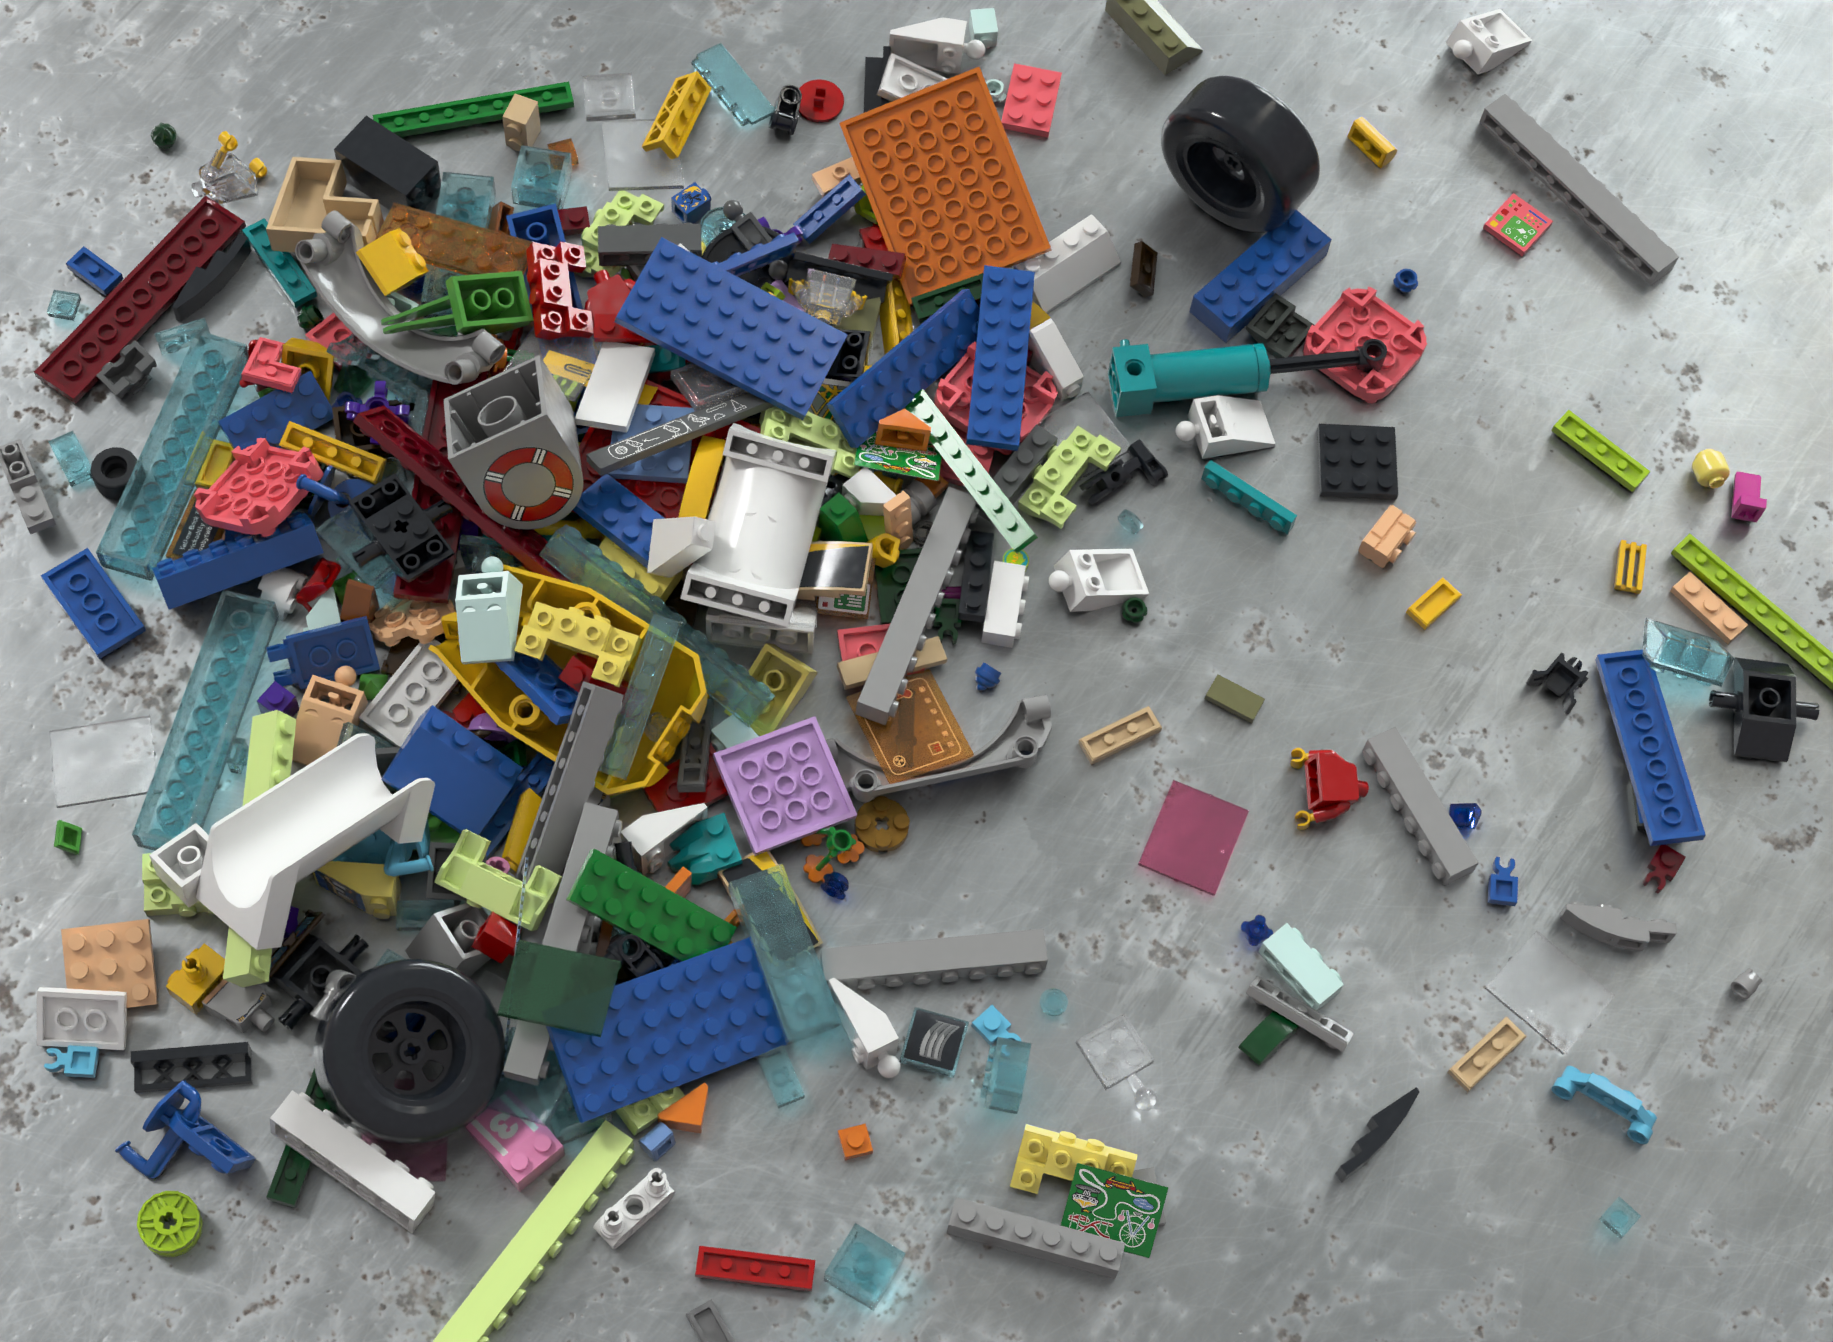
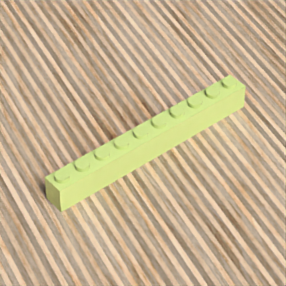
M279 710L252 717L242 806L291 776L296 719ZM229 927L223 980L240 987L269 982L272 948L256 950Z
M607 1120L603 1122L433 1342L490 1341L488 1336L494 1328L499 1330L509 1316L506 1313L513 1304L517 1306L523 1300L527 1293L525 1288L531 1281L536 1282L545 1270L543 1265L548 1258H555L563 1247L561 1242L568 1233L572 1235L581 1224L579 1218L586 1210L590 1212L597 1204L599 1192L603 1187L609 1188L617 1177L615 1172L621 1164L625 1166L631 1160L635 1153L632 1138Z

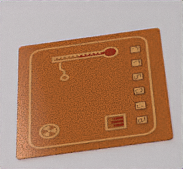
M929 669L905 677V679L909 680L904 695L898 694L896 699L899 702L897 712L894 718L889 716L886 725L855 714L861 692L846 697L889 784L898 783L974 756Z

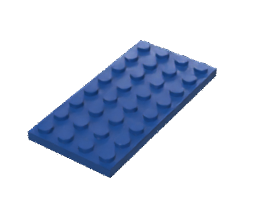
M663 237L659 240L614 321L801 420H804L847 337L846 333Z
M751 937L541 1012L580 1123L789 1044Z

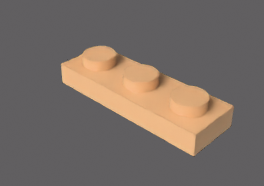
M902 491L883 505L885 533L901 539L898 550L907 549L913 542L910 496Z
M1691 572L1685 575L1670 590L1672 594L1727 644L1731 643L1748 626L1744 620Z

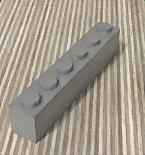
M1393 727L1369 738L1363 748L1364 759L1368 765L1373 766L1377 773L1376 776L1379 784L1387 789L1393 807L1400 811L1404 818L1406 829L1416 837L1418 848L1424 856L1428 857L1436 878L1441 879L1446 886L1473 873L1478 865L1477 859L1397 728Z
M957 1197L955 1198L947 1229V1234L1112 1279H1115L1119 1272L1125 1243Z

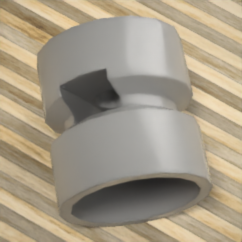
M918 480L912 481L903 489L910 496L912 526L921 519V515H926L937 503L929 488Z

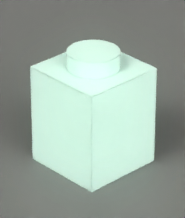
M994 8L970 10L969 30L971 41L979 40L984 44L985 48L997 46L998 27Z

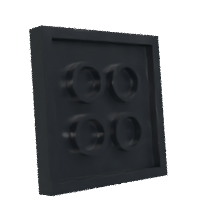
M1318 424L1319 496L1397 499L1398 477L1395 427Z

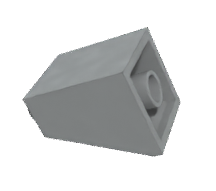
M467 903L434 913L405 952L410 959L441 962L454 967L470 977L491 959L472 947L481 925L488 916L483 908H476Z

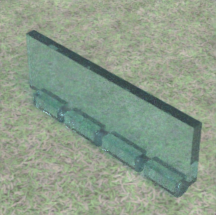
M721 43L697 54L696 58L692 60L691 65L704 77L703 79L712 88V91L717 94V97L731 111V114L741 126L749 123L754 125L771 116L774 107Z

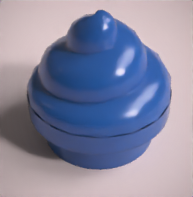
M983 662L981 667H977L975 670L977 689L980 691L986 690L988 687H994L1000 682L998 678L1002 673Z

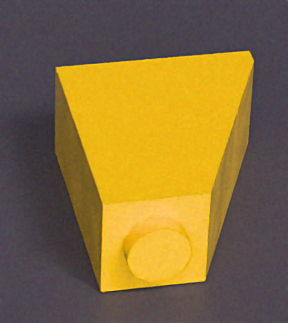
M530 788L523 791L519 796L502 858L508 861L510 865L509 872L516 876L542 798Z

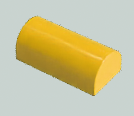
M1360 117L1353 122L1347 137L1380 169L1383 168L1395 157L1397 149L1364 117Z

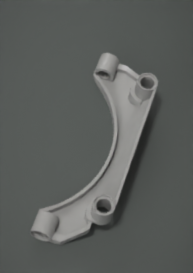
M1046 694L1019 700L1003 728L979 750L951 763L919 768L910 772L907 771L915 768L889 765L896 774L907 772L902 775L893 774L887 764L868 759L856 753L837 738L827 739L826 743L847 791L852 790L854 797L858 801L869 802L876 796L1016 766L1022 769L1031 767L1035 763L1037 752L1042 750L1051 732V709ZM1026 750L1030 751L1031 754L1023 755L1019 751ZM866 783L872 785L869 789H863L859 786V784Z

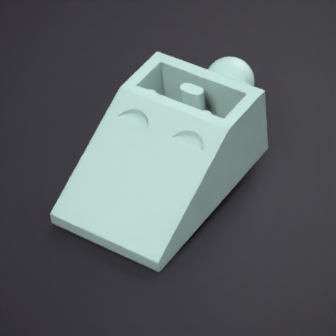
M491 556L482 562L481 569L483 573L458 576L455 602L461 663L463 664L514 661L523 584L509 571H503V563L499 558Z

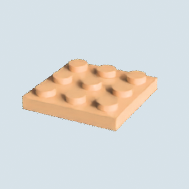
M150 919L61 929L67 989L127 992V1008L158 1004Z

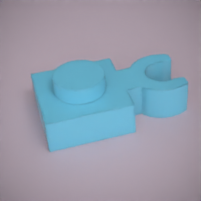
M993 1005L986 1009L971 1024L975 1031L990 1046L997 1041L1000 1044V1051L1005 1056L1011 1054V1050L1006 1046L1007 1042H1014L1018 1047L1021 1045V1038L1015 1033L1008 1032L1012 1024Z
M68 1045L67 1053H62L57 1048L47 1049L49 1056L57 1057L55 1063H46L44 1065L47 1071L58 1072L64 1068V1074L67 1077L95 1078L99 1056L98 1047Z

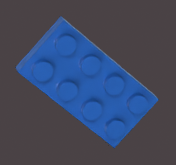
M309 371L300 376L293 393L276 389L219 420L218 424L233 449L240 446L241 450L257 444V438H266L270 446L281 448L279 443L289 421L314 430L332 420L333 412L315 377Z
M605 474L581 494L579 502L573 511L648 569L653 519L665 518L610 475Z
M88 548L41 575L43 582L98 659H101L146 631L140 619Z
M515 652L514 661L495 662L499 669L548 716L551 722L555 725L569 723L579 692L558 678L563 670L546 653L542 661Z

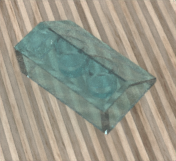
M1646 618L1644 622L1642 656L1650 664L1649 667L1661 673L1667 670L1684 680L1690 677L1707 687H1710L1711 684L1722 687L1735 658L1716 639Z

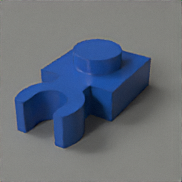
M1496 857L1492 864L1493 871L1496 874H1491L1488 880V903L1515 906L1518 900V877L1510 876L1515 868V860L1511 858L1508 862V867L1504 868L1500 865V857Z

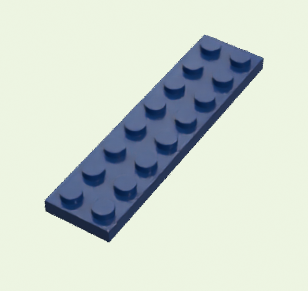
M984 265L966 444L1018 451L1035 272Z
M962 289L826 404L851 448H858L877 431L879 420L902 410L913 400L917 392L921 389L925 390L966 354L968 346L976 342L979 307L969 289Z
M1649 649L1598 654L1595 659L1650 846L1703 840L1706 834Z

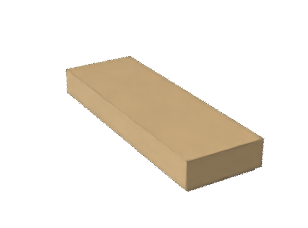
M1147 706L1079 739L1078 744L1090 764L1093 765L1161 732L1162 726L1151 708Z
M1506 1016L1452 1066L1447 1073L1468 1093L1527 1036Z

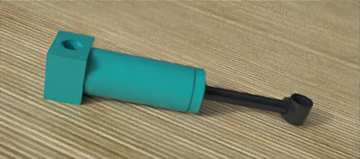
M1123 339L1119 342L1120 347L1112 348L1107 374L1115 416L1125 417L1151 414L1153 403L1197 399L1217 395L1227 396L1266 392L1269 388L1271 374L1356 366L1357 369H1361L1366 373H1369L1372 369L1378 372L1381 370L1387 355V347L1378 339H1370L1364 342L1363 346H1356L1355 351L1269 359L1266 348L1262 343L1150 354L1148 344L1130 345L1128 339Z

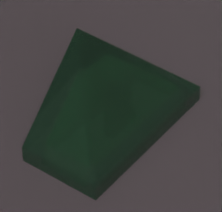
M367 351L348 355L333 388L350 401L356 402L387 368V364H383L381 360Z

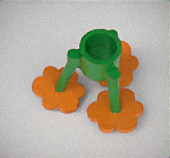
M834 827L823 828L817 833L801 838L804 846H811L812 844L818 846L822 842L821 838L828 835L826 840V846L829 850L826 857L822 855L817 857L814 854H810L805 859L806 864L803 866V870L808 873V878L811 882H827L829 880V875L833 872V867L829 862L836 855L837 860L842 864L859 860V855L864 852L865 847L862 842L858 841V837L855 834H850L842 829L836 831Z

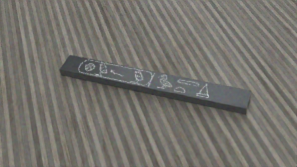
M744 391L586 454L587 462L602 476L772 408L774 405Z

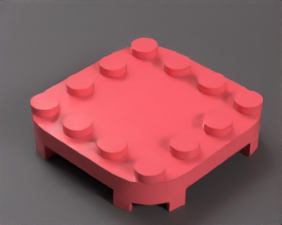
M1369 286L1368 289L1357 288L1352 290L1349 287L1342 292L1340 299L1314 326L1310 327L1304 342L1303 355L1355 351L1356 346H1363L1367 340L1378 339L1382 341L1387 347V355L1381 370L1378 372L1372 369L1369 373H1366L1361 369H1357L1356 366L1319 369L1354 396L1373 404L1390 394L1422 357L1427 345L1426 335L1423 331L1424 325L1419 320L1415 323L1411 322L1376 297L1377 290Z
M976 342L968 346L966 354L946 378H941L934 397V404L946 420L966 433ZM1026 366L1019 445L1035 425L1039 426L1047 417L1058 394L1052 382L1053 376L1045 371L1041 375ZM992 448L1004 455H1010L1014 451Z
M257 438V444L241 450L240 446H237L231 451L235 461L208 490L202 488L196 490L194 493L196 498L195 508L204 523L210 526L244 534H261L262 537H268L275 532V527L284 521L300 501L307 496L309 491L297 489L296 487L298 477L305 474L307 478L318 482L322 479L324 473L309 448L303 447L299 452L272 447L266 438Z

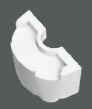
M288 567L263 575L258 589L262 590V594L258 601H254L255 610L284 621L288 613L291 614L294 611L297 603L294 596L306 585L309 577Z

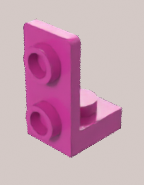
M1736 472L1734 476L1731 518L1757 523L1767 505V499L1760 498V475Z

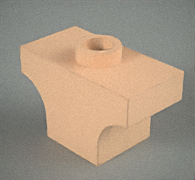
M853 157L812 174V181L822 197L849 174L858 185L862 183Z

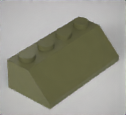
M1157 0L1106 1L1105 11L1164 75H1167L1203 52V49Z

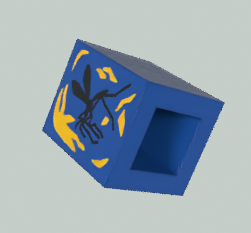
M694 182L671 197L672 212L682 223L694 224L711 213V196L706 189H701Z

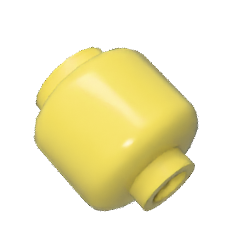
M1713 449L1703 450L1695 456L1692 462V469L1697 482L1703 487H1710L1712 489L1721 487L1730 475L1726 459L1719 451H1714Z

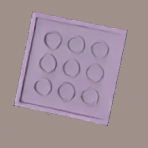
M815 716L713 754L714 761L754 856L817 833L823 828H830L857 817L856 810Z

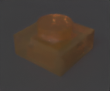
M571 138L547 144L554 170L579 164Z

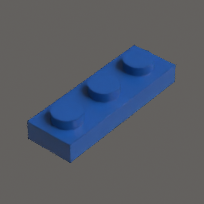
M849 174L794 222L793 225L800 227L803 232V238L810 244L862 199L866 193Z

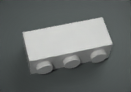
M994 561L981 643L1013 648L1014 638L1020 639L1022 623H1017L1018 615L1024 614L1026 600L1021 599L1022 591L1027 592L1029 576H1024L1026 566Z

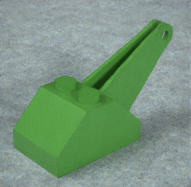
M522 271L451 276L445 281L448 291L447 296L397 315L381 319V325H391L383 328L384 334L456 325L457 332L463 335H468L481 329H485L490 334L495 335L527 326L534 320ZM452 308L453 314L406 322Z

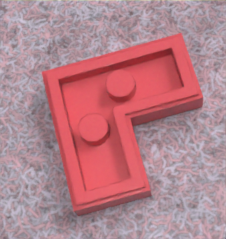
M260 337L241 376L244 381L293 393L301 376V368L279 363L282 357L283 344L285 343Z

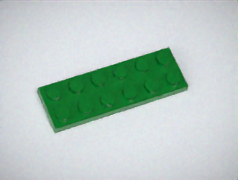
M595 848L590 849L566 898L570 903L627 934L636 935L644 943L679 962L729 945L737 928Z

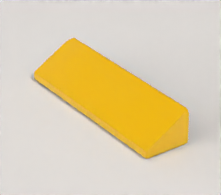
M892 279V282L886 286L884 303L880 306L884 355L913 332L911 309L900 280Z
M289 421L279 443V446L283 449L299 452L303 447L309 448L318 463L326 466L331 465L338 471L373 485L382 481L386 459Z

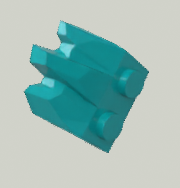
M725 813L698 821L669 844L673 851L680 852L667 862V866L672 871H678L685 867L692 873L691 884L699 885L718 878L717 873L719 871L743 863Z

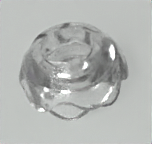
M660 712L648 714L643 723L646 736L653 742H657L671 719L663 717Z

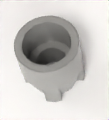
M1748 968L1731 983V989L1738 997L1748 999L1757 990L1758 985L1762 982V978L1753 972L1752 969Z

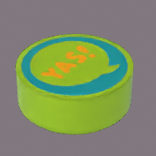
M1012 548L1005 552L1002 562L1026 566V572L1029 565V557L1024 550L1017 554Z

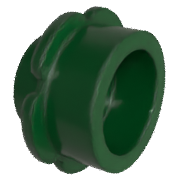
M1130 598L1122 605V616L1127 621L1131 620L1134 623H1138L1147 615V607L1140 598Z

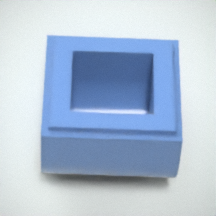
M659 1122L638 1141L642 1149L654 1162L661 1158L676 1143L673 1132L663 1122Z

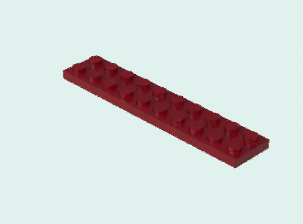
M205 195L34 371L35 376L76 404L99 381L96 375L102 371V367L109 362L114 364L121 358V350L125 346L130 345L134 340L137 341L178 298L196 266L206 269L217 250L223 251L242 232V229L246 227L245 221Z
M489 371L480 372L476 380L457 385L434 379L432 381L422 437L447 458L444 399L486 380L489 376ZM415 474L412 497L425 510L442 498L436 490L424 485L420 477ZM451 505L453 513L448 514L433 524L455 555L410 583L396 576L393 592L394 598L443 604L449 603L464 518L461 515V511L454 505Z
M386 406L357 414L353 422L360 427V431L364 435L372 437L380 444L383 451L395 456L405 469L413 471L418 475L424 485L436 490L446 503L454 505L460 510L461 515L465 519L478 525L484 535L496 540L502 545V549L506 553L520 560L526 570L571 583L581 580L585 572L534 529L526 530L507 527L488 517L480 508L448 458Z

